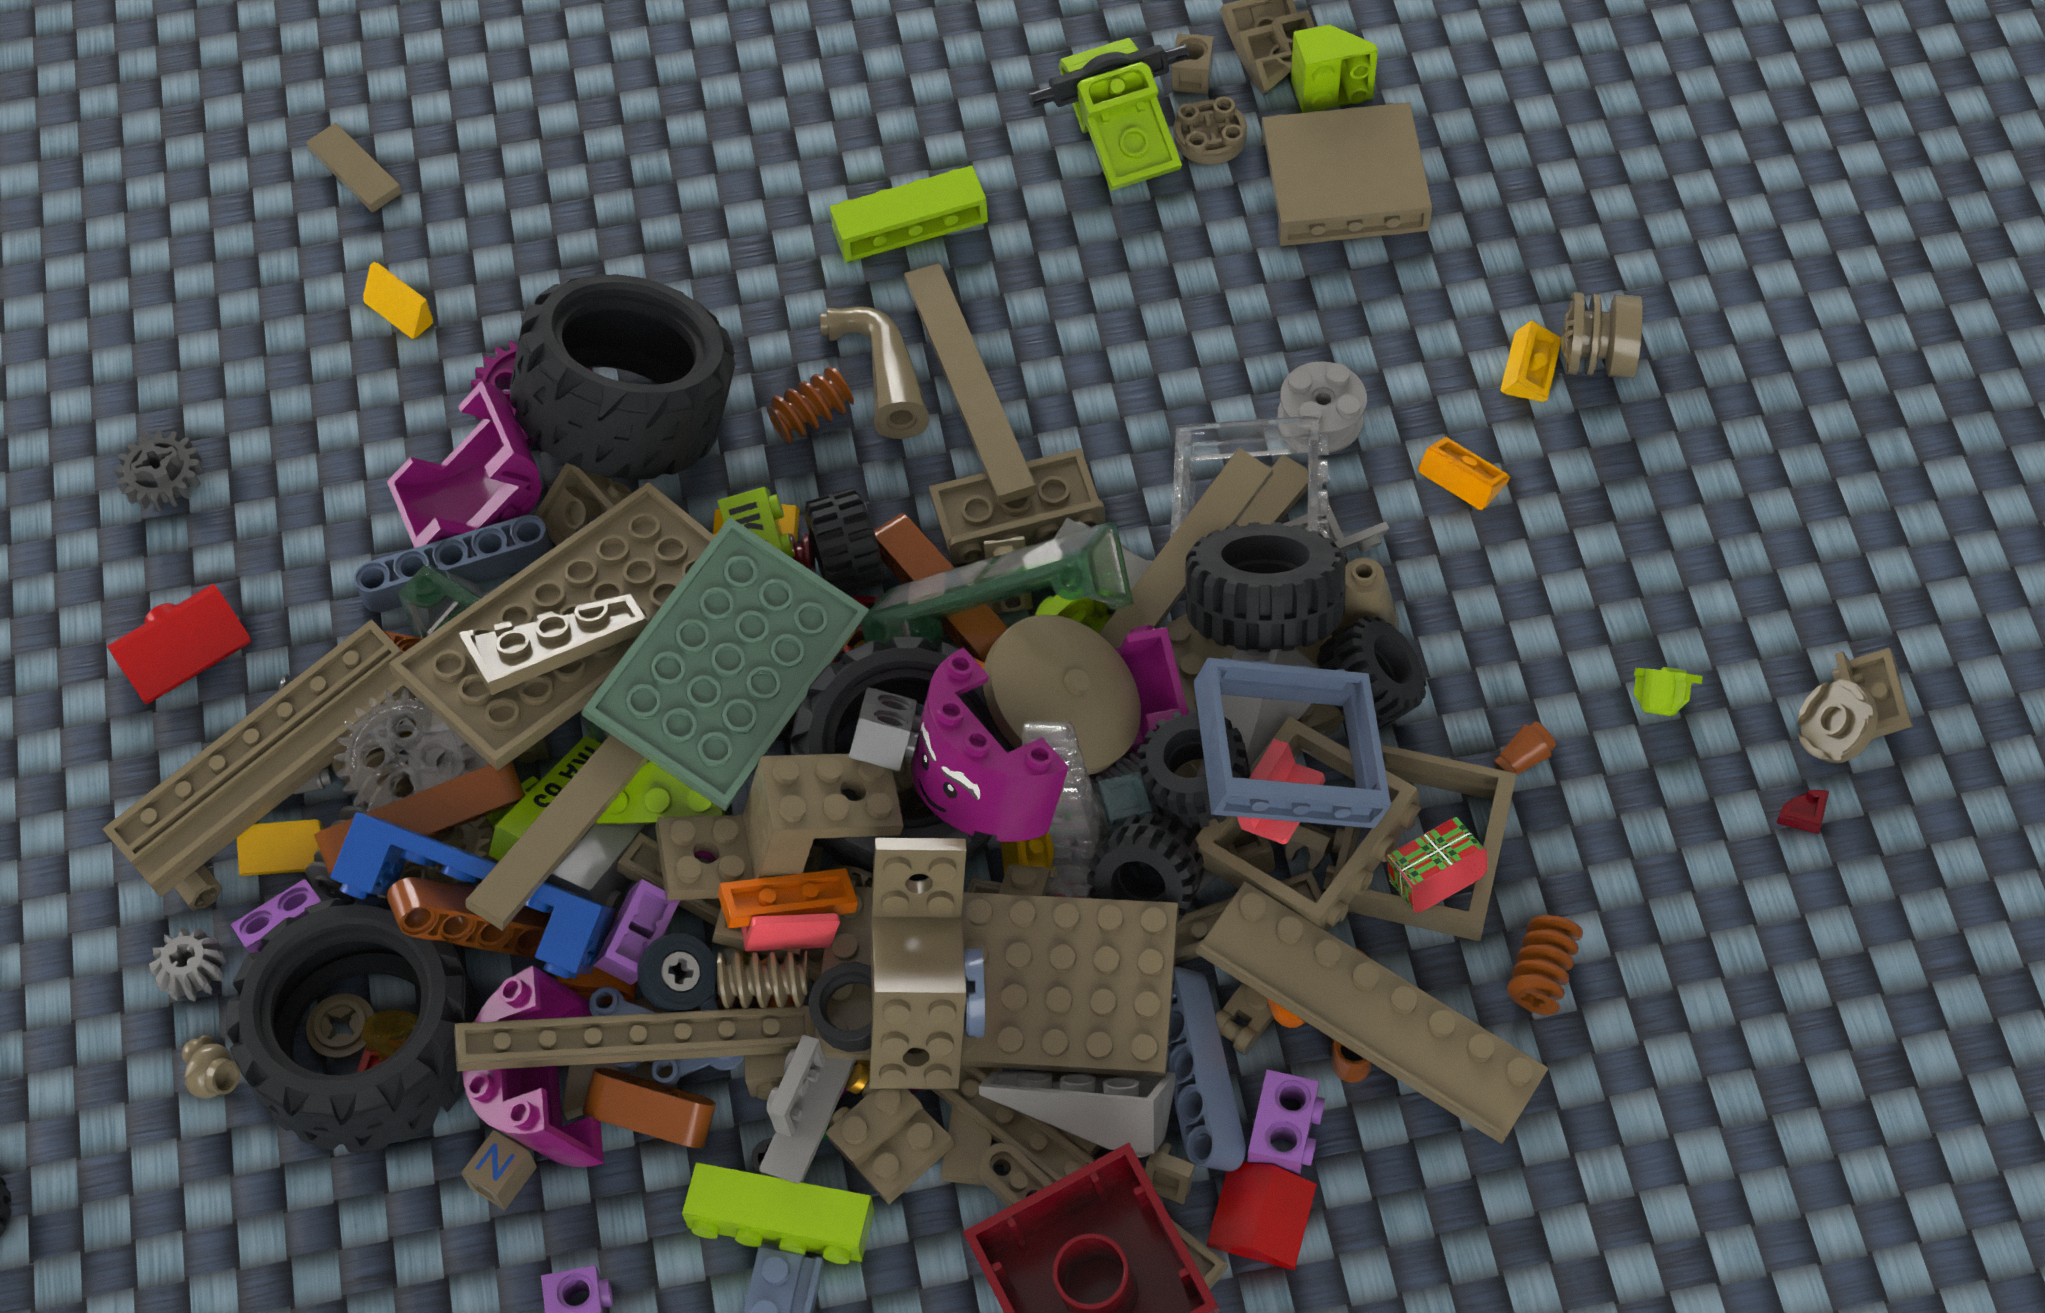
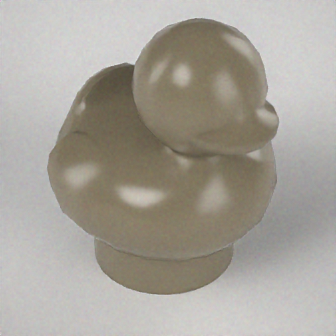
M210 1035L191 1039L183 1046L182 1059L187 1064L184 1075L186 1079L185 1086L193 1096L209 1099L219 1094H229L236 1088L240 1080V1070L227 1048L220 1044H214L213 1038Z

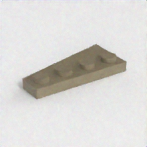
M631 594L578 605L572 614H554L552 611L537 615V622L513 627L512 621L495 624V631L474 635V631L469 630L460 632L458 635L462 647L488 691L493 695L641 634L648 623Z

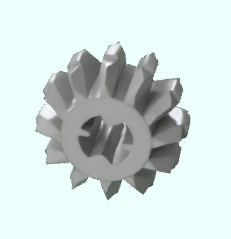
M181 927L178 937L174 939L164 934L166 945L165 947L152 948L153 956L156 960L149 964L150 972L155 977V984L158 989L164 993L168 992L170 997L176 1001L186 995L189 1000L195 1002L197 993L201 990L212 994L211 981H223V973L220 968L227 965L226 957L221 952V945L217 939L212 936L208 937L205 931L199 927L191 935L187 929Z

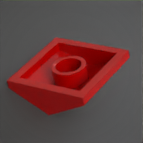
M1242 1162L1241 1166L1236 1170L1226 1172L1207 1247L1295 1271L1317 1184L1274 1164Z

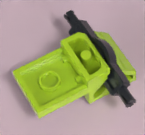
M1130 38L1116 41L1060 59L1058 67L1061 75L1049 79L1050 87L1028 93L1032 108L1052 101L1057 107L1073 105L1082 132H1089L1110 191L1181 169V160L1157 98L1159 91L1154 78L1169 73L1168 65L1190 59L1186 44L1164 50L1161 45H1156L1139 51Z

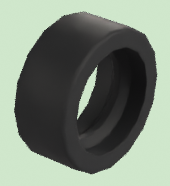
M860 962L840 963L826 970L815 981L809 996V1014L821 1038L833 1048L846 1052L865 1051L871 1047L872 1021L858 1030L844 1031L838 1029L830 1022L827 1016V1003L829 998L838 989L848 984L861 983L872 989L871 966Z

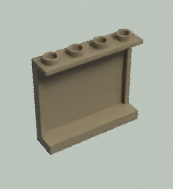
M1410 102L1262 117L1261 144L1262 146L1265 145L1279 219L1278 238L1280 246L1429 231L1432 204Z

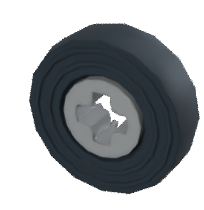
M670 933L654 940L643 951L637 966L638 984L643 996L654 1007L666 1012H687L701 1006L712 994L717 981V963L711 950L700 939L686 933ZM680 963L681 970L688 972V974H686L687 978L679 980L677 984L675 983V975L670 974L668 968Z

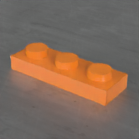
M846 868L720 883L718 897L728 929L750 926L751 919L758 916L855 913L858 904Z

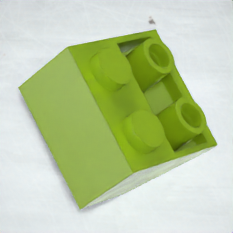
M1330 24L1294 31L1291 83L1302 113L1323 111L1332 107L1351 103L1357 104L1373 99L1378 54L1376 44Z

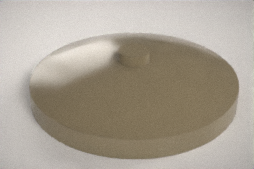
M1037 615L1016 622L994 642L984 664V671L989 676L988 683L983 684L984 696L996 726L1015 749L1043 737L1068 765L1067 775L1085 776L1103 771L1129 750L1135 741L1140 726L1141 704L1139 693L1128 666L1106 639L1091 628L1075 620L1056 615Z

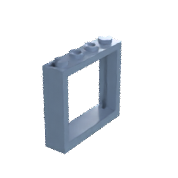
M1226 657L1224 659L1207 658L1194 680L1211 815L1375 828L1390 809L1391 801L1368 673L1348 672L1345 669H1318L1307 665H1277L1267 661H1237ZM1221 695L1343 706L1356 788L1232 777Z

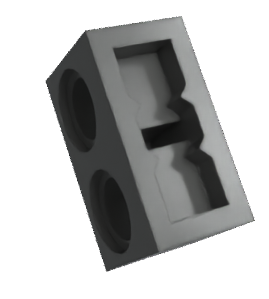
M867 687L849 758L900 771L904 756L908 758L913 757L919 735L917 732L921 717L914 715L917 700Z

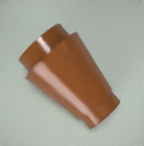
M1534 721L1529 726L1524 724L1493 761V765L1498 770L1519 775L1551 757V751L1557 746L1556 742L1548 730L1539 722Z

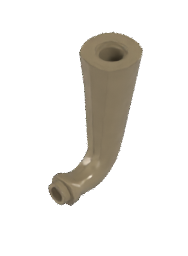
M864 306L843 309L827 308V313H820L821 336H829V341H835L848 333H858L866 336L871 342L873 423L877 433L892 439H905L923 433L929 424L928 410L911 357L894 321L884 312Z

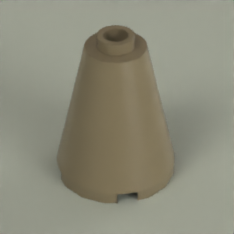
M1357 558L1350 561L1346 565L1345 614L1339 626L1331 633L1332 637L1360 618L1370 615L1373 618L1376 616L1383 618L1386 623L1390 622L1399 630L1398 614L1381 565L1370 558Z

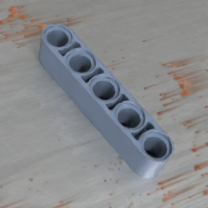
M524 515L369 561L356 570L354 582L367 609L377 613L385 612L519 572L552 550V544L543 520L538 516Z
M1175 966L1167 1071L1176 1073L1173 1098L1188 1161L1195 1164V1166L1231 1172L1241 1166L1245 1158L1246 1146L1208 982L1202 972Z

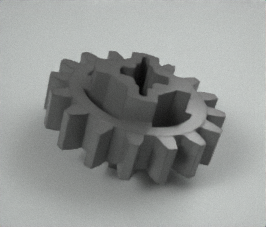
M160 430L156 432L155 439L151 440L143 434L141 435L142 443L137 446L131 442L127 444L130 450L129 455L119 454L118 459L122 466L114 468V472L118 477L117 485L122 494H125L129 503L133 504L138 501L143 510H146L151 503H154L157 511H162L165 502H170L173 507L178 506V497L183 496L189 499L192 496L188 488L199 487L201 484L197 475L203 474L204 469L200 463L202 459L198 450L192 446L189 438L186 437L180 440L177 432L173 431L168 438H164Z

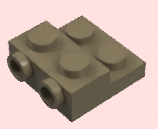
M566 463L534 516H538L543 520L549 538L557 546L576 533L575 530L580 525L586 526L588 524L587 519L592 516L599 517L602 515V512L609 510L632 494V492L624 484L612 481L609 477L585 472L576 466Z
M868 1083L862 1092L864 1098L852 1109L843 1107L836 1111L830 1119V1128L825 1133L833 1147L890 1205L956 1144L953 1138L924 1110L920 1101L908 1089H869Z

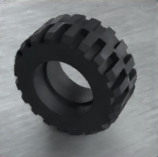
M1260 522L1248 523L1246 526H1238L1237 524L1227 526L1223 531L1217 529L1210 532L1206 538L1201 537L1186 556L1185 600L1187 619L1194 629L1207 640L1213 638L1216 644L1224 647L1227 645L1235 646L1236 650L1248 651V649H1257L1259 652H1271V650L1281 649L1282 651L1294 650L1297 646L1307 647L1313 645L1317 639L1324 640L1329 637L1343 620V615L1345 614V557L1330 538H1324L1322 533L1315 530L1307 531L1304 527L1298 525L1291 527L1284 526L1283 523L1271 522V524H1260Z

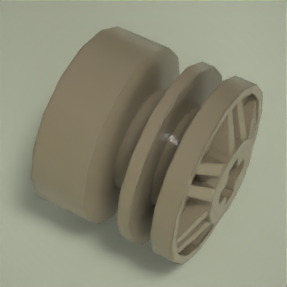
M1583 292L1572 293L1570 305L1564 315L1562 330V352L1565 359L1566 374L1577 375L1580 358L1583 357L1585 358V374L1588 376L1593 375L1599 358L1605 359V369L1608 377H1635L1642 336L1643 306L1641 296L1614 294L1609 312L1602 311L1599 293L1592 294L1589 310H1585Z

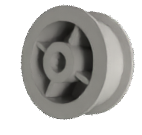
M1321 361L1301 365L1289 373L1283 381L1277 413L1279 428L1286 439L1305 451L1313 453L1340 451L1351 445L1358 438L1362 430L1363 414L1367 404L1366 389L1359 377L1343 364Z

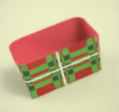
M1457 817L1450 819L1387 855L1389 881L1416 913L1432 907L1480 880L1488 869L1486 849Z

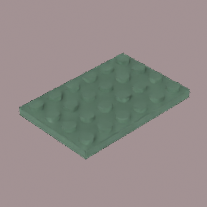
M729 517L583 708L582 716L726 811L756 770L760 756L767 755L796 715L800 703L807 696L809 686L826 666L836 660L867 617L869 609Z

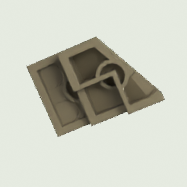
M1239 0L1223 4L1220 9L1228 34L1248 75L1262 94L1269 92L1291 71L1294 31L1314 27L1309 10L1297 12L1293 0Z

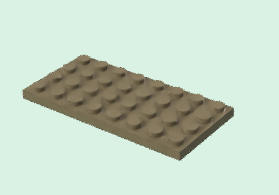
M647 482L389 663L391 673L498 771L582 710L639 635L491 695L462 647L458 633L473 630L474 635H480L495 631L494 625L512 621L513 627L537 622V615L552 611L554 614H572L578 605L631 594L645 615L647 623H649L715 536L650 482Z
M853 887L858 900L855 913L839 915L840 924L831 948H824L821 975L826 970L840 963L860 962L871 966L870 925L872 887ZM963 892L961 914L963 950L965 951L966 948H982L985 1032L984 1038H968L963 1029L961 1066L1166 1078L1179 913L1178 903ZM861 983L848 984L838 989L829 998L827 1003V1016L830 1022L838 1029L844 1031L858 1030L868 1025L872 1021V989ZM816 1026L814 1027V1036L816 1039H819L825 1058L870 1060V1048L857 1052H846L833 1048L821 1038ZM911 1048L907 1052L918 1054L924 1052L925 1049Z

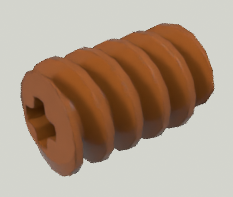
M825 368L823 372L824 377L820 374H814L810 378V384L806 381L798 383L797 391L794 389L785 390L784 399L780 396H774L770 400V406L767 405L766 407L774 428L787 444L793 443L791 431L795 430L803 438L806 436L805 423L818 430L820 427L818 416L821 415L830 423L833 421L831 409L835 408L843 416L846 414L844 402L848 401L854 405V398L846 381L835 368Z
M1542 915L1532 918L1527 924V934L1522 940V949L1517 955V964L1512 970L1513 978L1508 983L1507 991L1511 999L1522 1008L1540 1015H1551L1557 1013L1560 1009L1559 1003L1556 1000H1561L1564 997L1565 992L1561 985H1566L1569 981V974L1566 970H1570L1574 965V960L1571 956L1578 952L1579 947L1575 941L1582 938L1583 930L1578 924L1569 919L1559 916Z

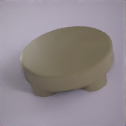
M1226 96L1218 97L1215 100L1185 103L1177 110V117L1173 127L1174 143L1178 151L1193 162L1206 165L1221 164L1235 158L1243 150L1247 141V122L1243 114L1235 107V102Z

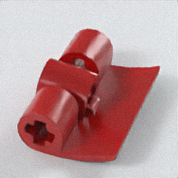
M213 583L176 606L172 603H164L154 607L145 616L142 626L107 645V648L124 675L128 677L145 704H149L251 643V638L219 589Z

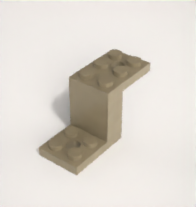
M849 754L760 756L743 815L657 818L655 829L666 901L719 898L718 890L720 883L803 873L814 838L900 835L904 825L892 769L849 758ZM846 789L855 790L862 796V800L850 801L842 795L841 791ZM707 851L715 857L716 861L713 863H702L695 858L694 853Z
M875 838L870 925L872 1029L869 1089H959L966 1004V979L961 921L966 839ZM915 874H924L929 877L920 882L909 880L910 876ZM911 1048L925 1049L924 1052L918 1054L907 1052Z

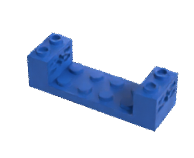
M356 812L330 878L342 883L341 892L365 900L366 896H387L389 888L399 880L406 860L433 868L436 867L437 862L444 864L441 873L475 883L477 878L484 880L497 863L379 817ZM544 882L525 904L536 910L552 913L535 958L546 962L543 970L563 978L577 979L578 974H592L594 969L593 963L605 941L617 909Z

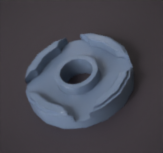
M966 948L964 951L966 979L964 1030L968 1038H984L985 987L982 948Z

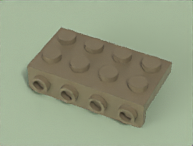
M1081 448L1027 461L1026 464L1036 485V494L1000 505L996 500L985 472L929 486V495L951 565L971 564L984 558L983 541H998L1024 536L1025 547L1039 543L1049 544L1066 518L1088 525L1093 532L1098 528L1105 527V507L1098 498Z

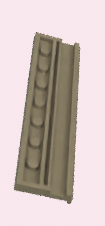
M371 619L102 830L160 897L164 896L415 697L406 686L392 675L389 663L403 654L402 651Z
M1245 881L1202 943L1197 947L1196 954L1501 1144L1505 1141L1549 1069Z

